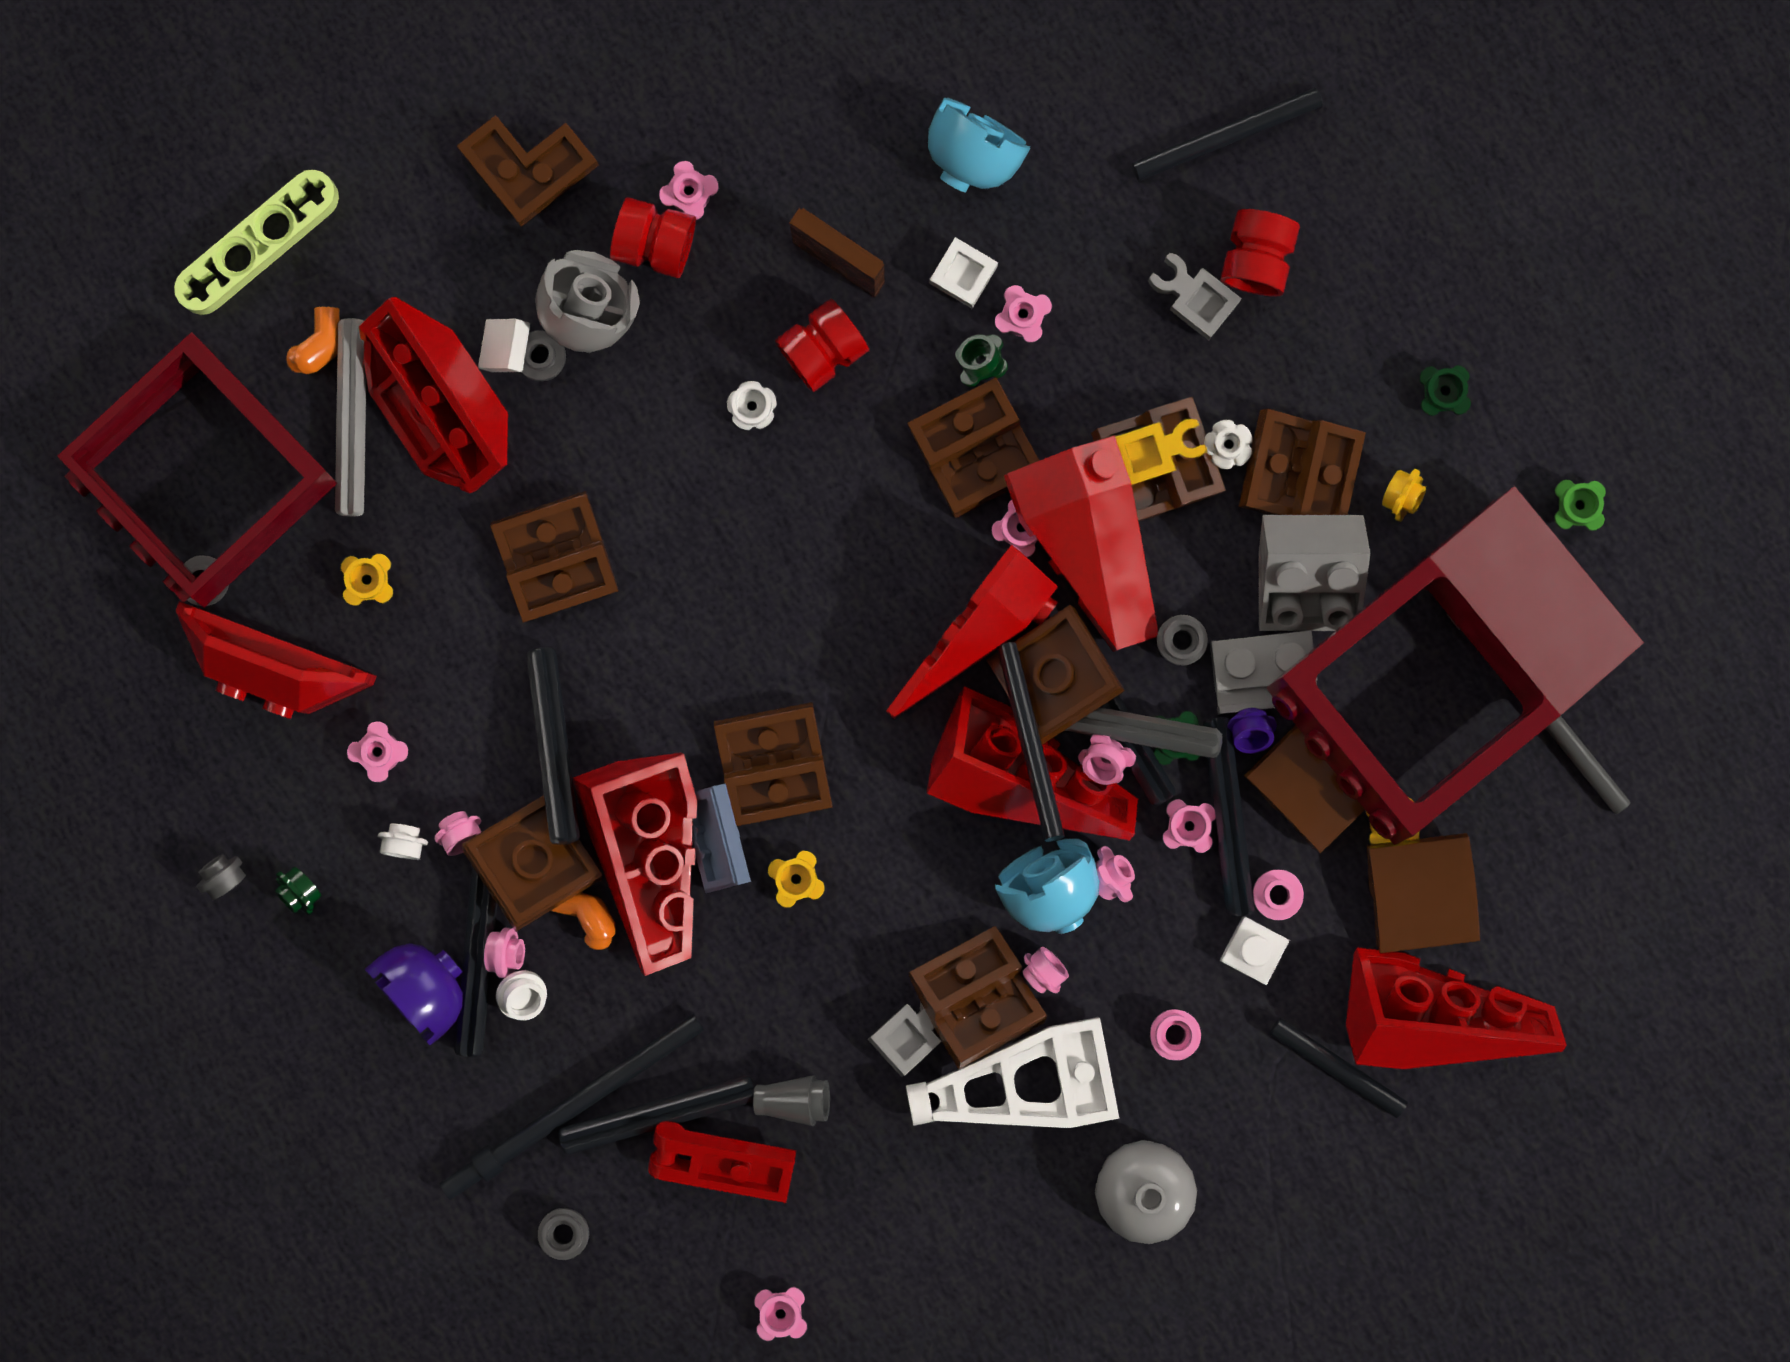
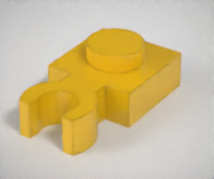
M1184 420L1174 428L1172 434L1166 436L1161 422L1116 436L1115 438L1131 484L1134 485L1177 471L1172 456L1180 454L1184 457L1196 458L1205 454L1208 451L1206 445L1188 448L1183 442V435L1187 430L1200 426L1198 420Z

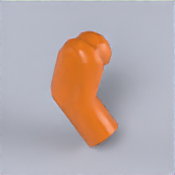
M314 308V334L298 346L291 347L287 352L286 361L292 371L312 374L319 371L337 356L338 323L340 321L339 308Z
M580 892L552 910L553 912L577 917L586 933L584 941L590 948L603 950L611 944L612 937L616 932L615 921L600 897Z

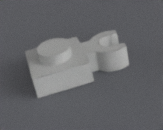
M1169 253L1164 262L1174 269L1176 277L1171 281H1164L1153 273L1148 282L1158 293L1174 294L1178 299L1171 306L1170 310L1209 341L1242 298L1204 268L1193 279L1187 274L1185 262L1178 255Z
M920 1003V1011L917 1014L908 1004L904 1005L868 1038L870 1043L901 1077L905 1076L942 1042L932 1031L934 1026L922 1003Z

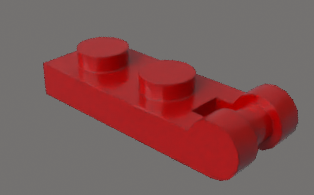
M672 1121L657 1124L653 1143L657 1150L651 1154L648 1165V1172L655 1179L786 1203L796 1150L688 1131L680 1124ZM677 1154L691 1156V1160L680 1159Z

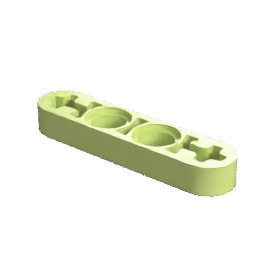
M306 170L294 177L181 272L174 286L175 296L179 303L192 313L199 315L210 314L221 307L335 210L339 195L334 182L326 174L317 170ZM312 184L316 188L325 185L326 187L321 191V195L324 198L321 204L316 205L313 201H309L299 209L306 216L301 222L296 214L285 205L291 199L298 207L308 197L304 190L308 185ZM280 213L287 216L289 229L286 235L275 240L267 238L263 233L264 221L272 214ZM234 246H245L251 252L250 264L242 271L234 272L228 270L225 265L226 253ZM213 263L217 270L230 280L224 286L216 278L206 287L209 297L202 302L197 297L189 300V297L194 293L190 286L193 281L198 280L205 284L216 276L208 269Z

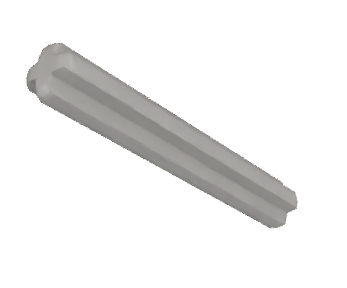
M355 318L341 319L338 323L335 472L337 484L335 485V511L337 514L347 517H356L364 513L366 373L363 360L364 341L360 339L359 325L364 321Z

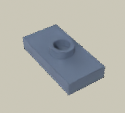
M726 783L695 791L697 818H693L692 843L695 848V855L705 893L751 882Z

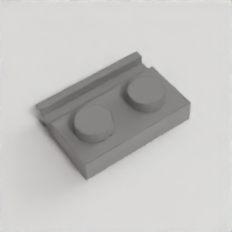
M1312 631L1211 641L1210 651L1218 715L1237 713L1245 708H1258L1260 710L1275 708L1272 703L1273 696L1266 687L1314 649Z

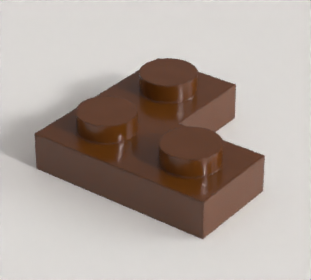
M495 115L457 145L460 152L521 227L599 166L597 160L567 123H564L526 153Z

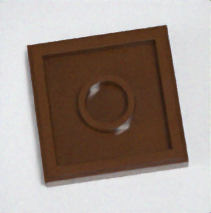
M799 208L789 222L793 244L875 298L885 284L883 261L806 209Z
M1071 605L1014 641L1017 644L1042 745L1125 691L1076 609ZM996 653L987 661L1008 695L999 655Z
M544 795L462 843L461 847L515 932L599 882L603 876L580 840L565 845L552 844L549 837Z

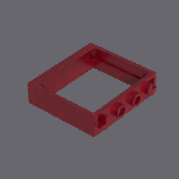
M193 332L187 335L57 455L70 469L64 477L83 497H86L91 492L102 503L96 512L117 533L124 527L136 539L129 547L150 568L157 562L169 574L163 580V583L183 603L192 598L204 608L337 484L327 471ZM201 370L304 478L202 574L196 577L94 468Z

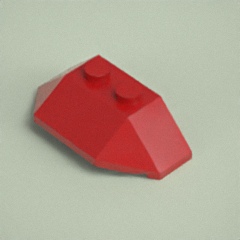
M391 297L359 325L360 339L364 341L363 360L368 392L424 475L445 484L460 487V490L467 493H473L507 465L508 412L452 329L397 297Z
M179 601L176 608L178 618L203 675L218 681L215 691L241 701L245 700L247 693L265 699L262 709L291 719L294 711L305 714L313 713L373 686L376 680V675Z

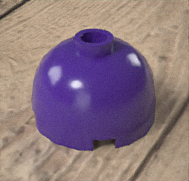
M405 944L390 949L365 968V971L373 979L380 973L383 975L375 983L411 1026L413 1025L419 1033L428 1028L421 1037L429 1046L443 1036L457 1021L462 1009L463 993L456 978L463 972L444 950L435 956L422 945Z

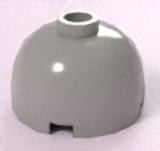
M573 250L566 252L563 259L555 261L554 258L551 260L541 277L535 297L539 322L547 335L561 346L573 351L587 353L603 350L615 344L633 323L640 305L637 286L632 279L628 285L624 278L618 274L621 267L609 258L589 251Z
M1141 1140L1125 1144L1107 1157L1098 1174L1095 1196L1099 1212L1113 1232L1130 1242L1153 1244L1169 1240L1185 1228L1195 1211L1197 1187L1193 1171L1178 1152L1163 1144Z

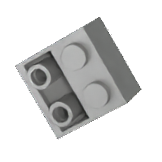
M1364 515L1262 516L1259 545L1260 631H1336L1363 609L1371 554Z

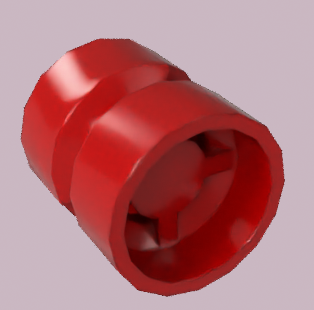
M626 197L614 229L610 259L639 267L647 260L650 261L653 271L680 278L690 253L696 226V216L667 209L662 215H659L655 204Z
M1256 209L1238 210L1230 240L1237 247L1227 252L1220 281L1229 287L1252 294L1282 296L1290 266L1284 261V256L1294 252L1300 225L1288 217Z
M832 298L809 314V325L805 327L795 324L775 339V343L785 359L813 393L835 377L836 365L840 364L848 367L869 351V347L860 332Z

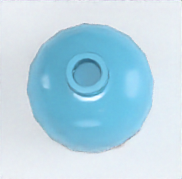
M943 98L933 117L928 135V149L932 160L944 170L940 176L941 180L957 190L966 192L970 185L981 189L999 187L1011 179L1030 150V146L1025 145L1026 141L987 115H984L982 118L976 114L969 113L967 117L970 106L950 98Z
M1080 839L1058 840L1056 842L1060 850L1052 851L1044 856L1042 847H1037L1015 859L1002 870L998 876L1002 886L995 884V889L1004 907L1013 919L1029 930L1039 932L1056 931L1058 934L1071 932L1083 923V917L1091 910L1099 895V877L1095 860L1088 845Z

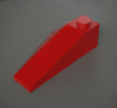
M1115 435L1068 449L1005 474L1004 479L1020 524L1030 537L1035 535L1051 557L1048 563L1056 574L1064 575L1079 596V606L1112 652L1156 638L1158 626L1132 484Z
M1011 545L970 598L967 608L952 622L937 643L934 651L922 662L888 707L886 713L895 719L997 650L998 646L1007 643L1025 631L1032 621L1037 625L1042 624L1058 604L1051 597L1058 586L1024 554Z
M964 686L933 755L927 794L971 813L1041 825L1012 708ZM1052 738L1044 743L1042 747L1063 829L1130 841L1135 835L1138 798L1117 783L1104 785L1091 780L1085 774L1082 765H1077L1057 750L1061 743L1056 739Z
M680 752L617 761L573 777L574 787L587 830L642 974L647 976L690 959L692 953L694 901L690 896L691 865H695V848L692 847L693 818H697V798L684 754Z
M1358 947L1354 952L1346 1028L1356 1065L1411 1069L1563 1052L1567 1046L1555 1006L1499 986L1488 991L1465 983V974L1451 969L1448 970L1446 975L1419 966L1420 958L1406 953H1380L1379 950Z

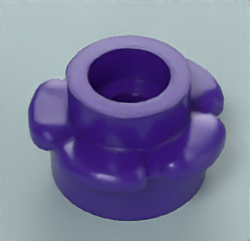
M1245 708L1239 711L1230 719L1227 728L1232 732L1236 749L1243 753H1258L1270 747L1274 741L1273 732L1277 727L1275 718L1267 716L1265 711L1258 708Z

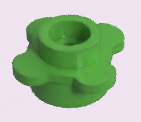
M1563 480L1556 486L1555 494L1559 498V511L1554 515V521L1558 527L1569 529L1573 525L1585 526L1588 530L1594 531L1604 524L1605 518L1602 511L1604 507L1603 497L1606 491L1600 482L1591 481L1588 484H1574L1571 480ZM1579 500L1584 503L1582 510L1577 509L1575 506Z

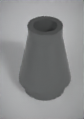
M812 1075L768 1085H756L753 1097L755 1115L771 1116L809 1126H814L816 1121H827L830 1109L828 1081L817 1080L816 1076Z

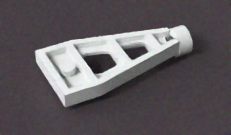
M1099 1017L1046 1027L984 1056L960 1070H954L928 1083L921 1082L906 1085L913 1126L933 1121L1073 1128L1119 1119ZM1042 1056L1052 1058L1056 1063L1061 1088L1059 1098L1051 1103L1027 1102L1021 1099L1016 1093L1014 1075L1018 1068ZM989 1073H999L1002 1076L1006 1096L1004 1104L995 1107H971L965 1098L964 1087L966 1083L971 1079ZM930 1092L935 1093L940 1100L939 1107L933 1111L931 1110L928 1094Z

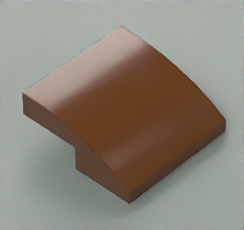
M993 378L907 423L955 518L1008 492L1009 490L1004 479L1005 474L1039 461L1020 426V420L997 378Z
M1189 397L1150 409L1142 415L1097 428L1091 432L1093 441H1097L1114 435L1116 437L1158 422L1162 423L1166 436L1172 434L1174 428L1180 422L1187 419H1196L1200 426L1187 430L1183 435L1184 444L1188 448H1195L1204 445L1206 433L1193 397ZM1206 452L1196 458H1188L1180 454L1172 456L1177 471L1132 485L1138 522L1226 491L1218 467L1212 462L1211 454Z
M1271 409L1260 410L1252 443V455L1248 461L1238 507L1269 515H1348L1366 432L1324 420L1311 421Z
M586 491L491 522L490 526L507 571L506 577L523 623L618 592L612 567Z
M812 702L714 721V729L724 772V783H726L737 826L833 808Z
M1295 725L1244 776L1268 803L1291 823L1312 848L1321 853L1365 809L1358 800L1350 798L1342 791L1336 780L1337 774L1325 760L1317 758L1310 752L1305 744L1304 734Z
M1467 833L1405 840L1395 845L1392 842L1367 845L1369 891L1374 899L1376 945L1380 953L1480 941L1476 881L1470 839Z
M996 926L909 972V978L931 1023L959 1070L1045 1023L1047 1017L1045 1011L1020 975L1022 965Z

